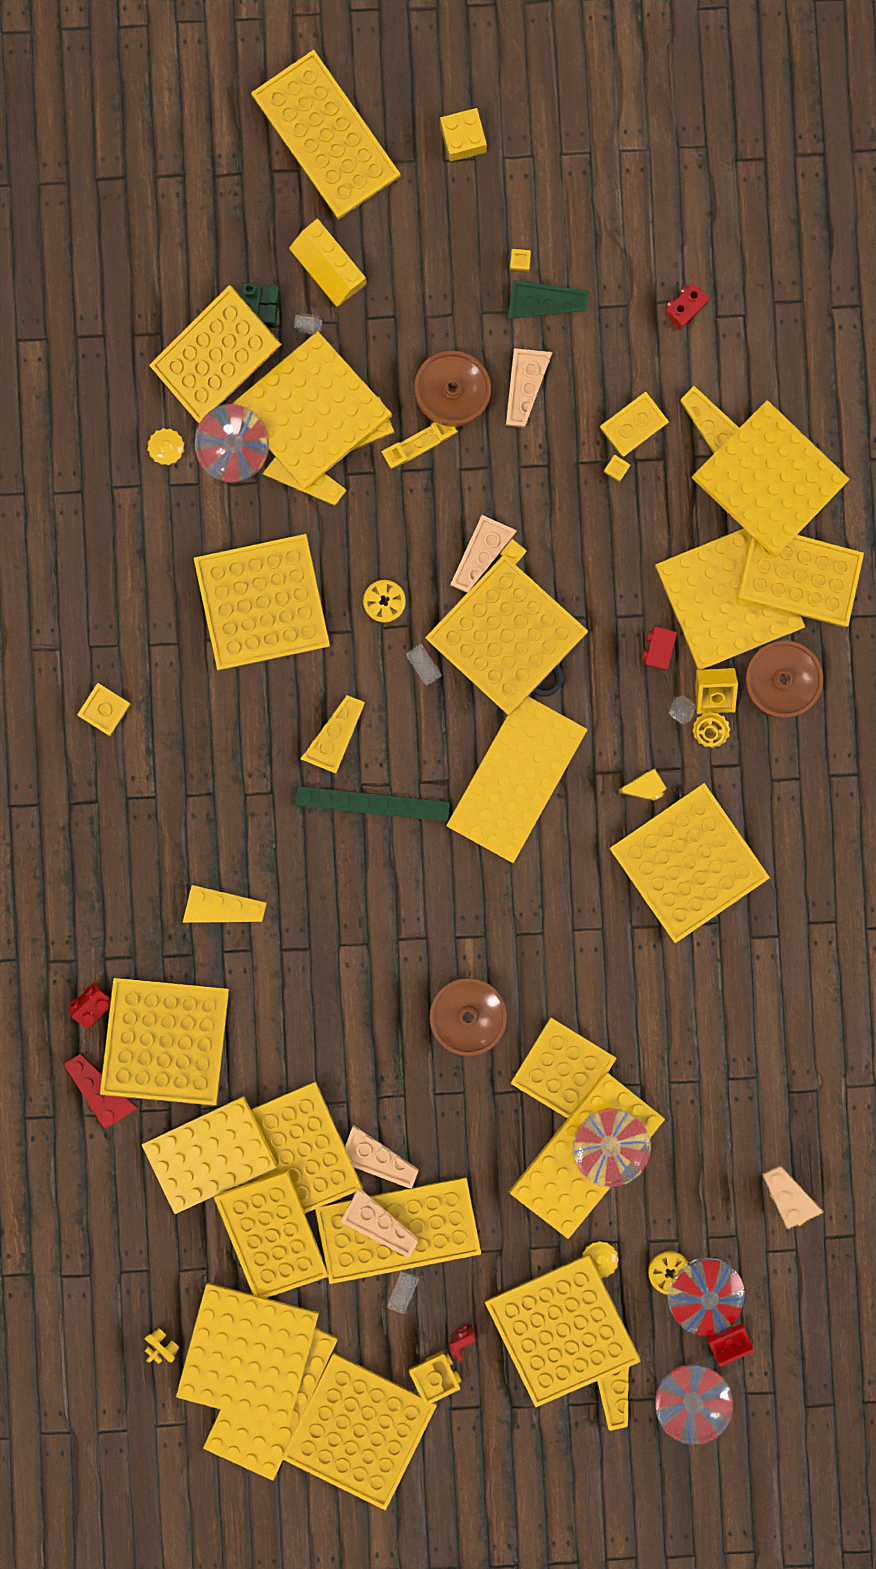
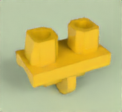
M160 1328L144 1338L155 1349L153 1351L149 1346L145 1349V1352L150 1355L146 1360L148 1363L154 1359L159 1364L163 1359L158 1356V1353L170 1363L175 1359L174 1355L179 1349V1346L173 1341H170L165 1348L160 1344L166 1336Z

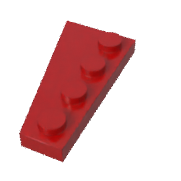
M82 1053L64 1064L104 1129L138 1108L127 1097L100 1094L102 1073Z

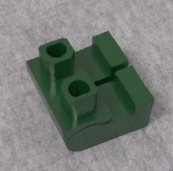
M242 283L241 298L265 326L276 327L277 308L280 299L279 286L271 285V287Z

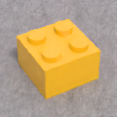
M477 108L440 117V128L449 162L486 153L487 144Z

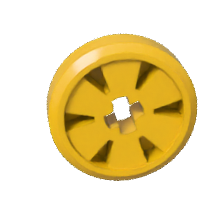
M379 580L367 588L363 603L367 614L372 619L387 623L396 620L403 613L406 600L404 592L398 584L390 580ZM385 596V598L390 599L387 606L379 604L381 597Z
M663 1251L651 1260L648 1275L653 1287L657 1291L667 1295H674L681 1292L673 1288L675 1281L683 1271L691 1278V1267L682 1254L675 1251ZM666 1269H674V1275L672 1277L670 1275L665 1276L667 1274Z

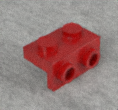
M94 982L84 990L78 999L71 1002L68 1011L74 1020L88 1030L110 1008L111 998Z
M742 1323L707 1338L719 1366L754 1352V1348Z
M472 1324L469 1326L463 1325L456 1329L457 1332L451 1334V1341L449 1342L451 1347L449 1348L453 1357H457L459 1362L463 1360L462 1348L476 1341Z

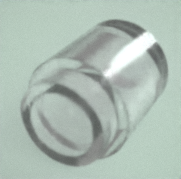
M296 314L294 329L302 333L317 335V331L322 330L323 320H320L319 315Z

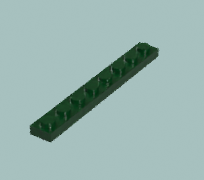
M297 786L295 805L448 822L450 803Z

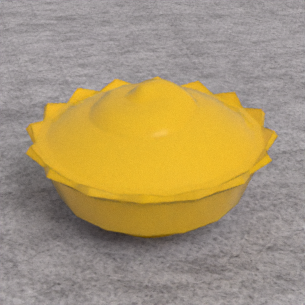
M162 428L161 430H156L150 436L147 450L155 462H159L161 465H170L171 463H176L181 458L185 443L177 431H173L171 428Z
M703 713L693 723L694 728L692 731L694 732V738L705 747L713 748L720 746L729 737V722L725 720L724 716H720L719 713Z
M599 1241L592 1243L582 1253L583 1256L590 1255L601 1279L603 1277L608 1278L610 1274H614V1270L618 1267V1252L607 1242Z

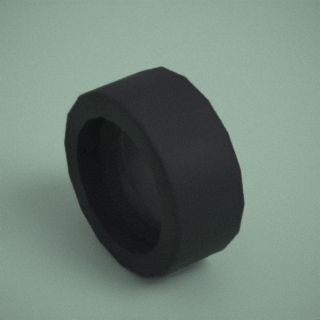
M559 665L553 669L556 674L555 685L550 689H541L537 686L532 691L534 694L540 697H549L561 688L563 672Z

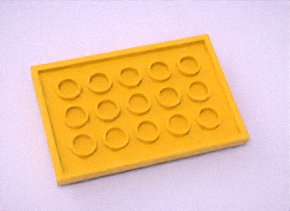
M228 286L149 366L198 423H202L282 344L232 286Z
M751 535L737 599L848 627L864 553L796 535L774 558Z
M244 1096L142 1144L174 1214L277 1167L276 1161Z
M288 1170L215 1195V1202L253 1295L267 1298L328 1277L326 1266Z

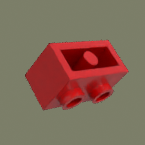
M694 283L690 286L686 285L679 292L681 296L677 300L673 298L666 305L665 316L680 330L699 313L710 299Z
M654 627L652 631L649 630L646 642H649L648 649H644L641 659L644 661L643 666L663 671L668 670L677 632Z

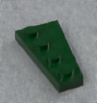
M513 280L508 319L586 311L589 291Z

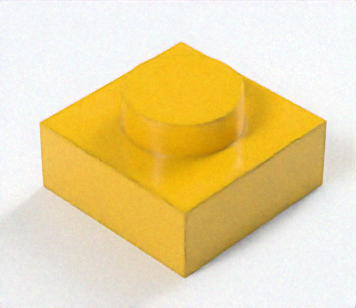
M512 249L510 270L529 271L531 250Z
M614 455L604 472L620 482L629 469L630 464Z
M512 539L500 555H505L516 565L527 551Z

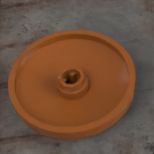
M444 351L431 356L421 365L415 378L414 394L419 408L429 419L440 425L456 427L473 422L484 412L491 395V383L487 371L477 359L459 351Z
M793 641L773 642L761 648L751 658L745 675L747 693L754 705L762 712L778 718L794 717L810 709L819 698L823 687V671L817 657L807 647Z
M474 978L457 979L445 985L435 996L430 1009V1025L437 1041L450 1052L463 1056L479 1055L491 1049L502 1037L507 1023L506 1007L500 994L490 984Z

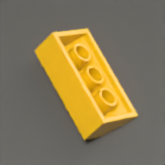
M318 218L300 233L289 248L337 308L367 284L366 277Z

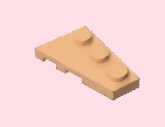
M781 1166L762 1173L787 1229L823 1213Z

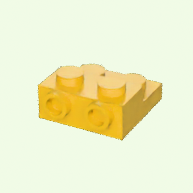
M443 1350L409 1369V1373L425 1406L460 1390L459 1383L462 1382L457 1371H452L450 1366L453 1364L449 1353L445 1355Z

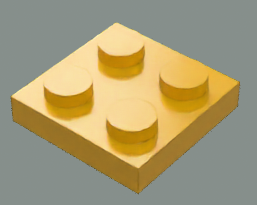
M97 683L77 715L111 736L131 703Z

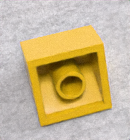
M735 668L696 670L697 714L735 712L738 689Z
M652 769L618 789V791L622 794L642 799H652L653 801L664 795L663 791L666 790V787L656 770Z

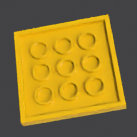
M550 1017L510 1083L568 1119L605 1072H609L616 1057Z

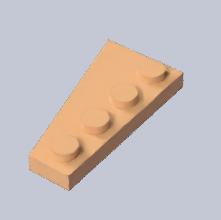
M514 348L506 426L525 428L552 352Z
M482 515L450 586L468 593L517 530Z
M353 1125L345 1145L353 1167L412 1189L419 1169Z
M360 1188L357 1189L341 1220V1223L410 1258L419 1240Z

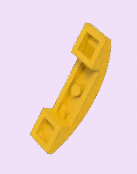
M434 422L430 427L401 443L392 445L381 453L392 469L432 449L456 434L457 430L455 427L444 426Z

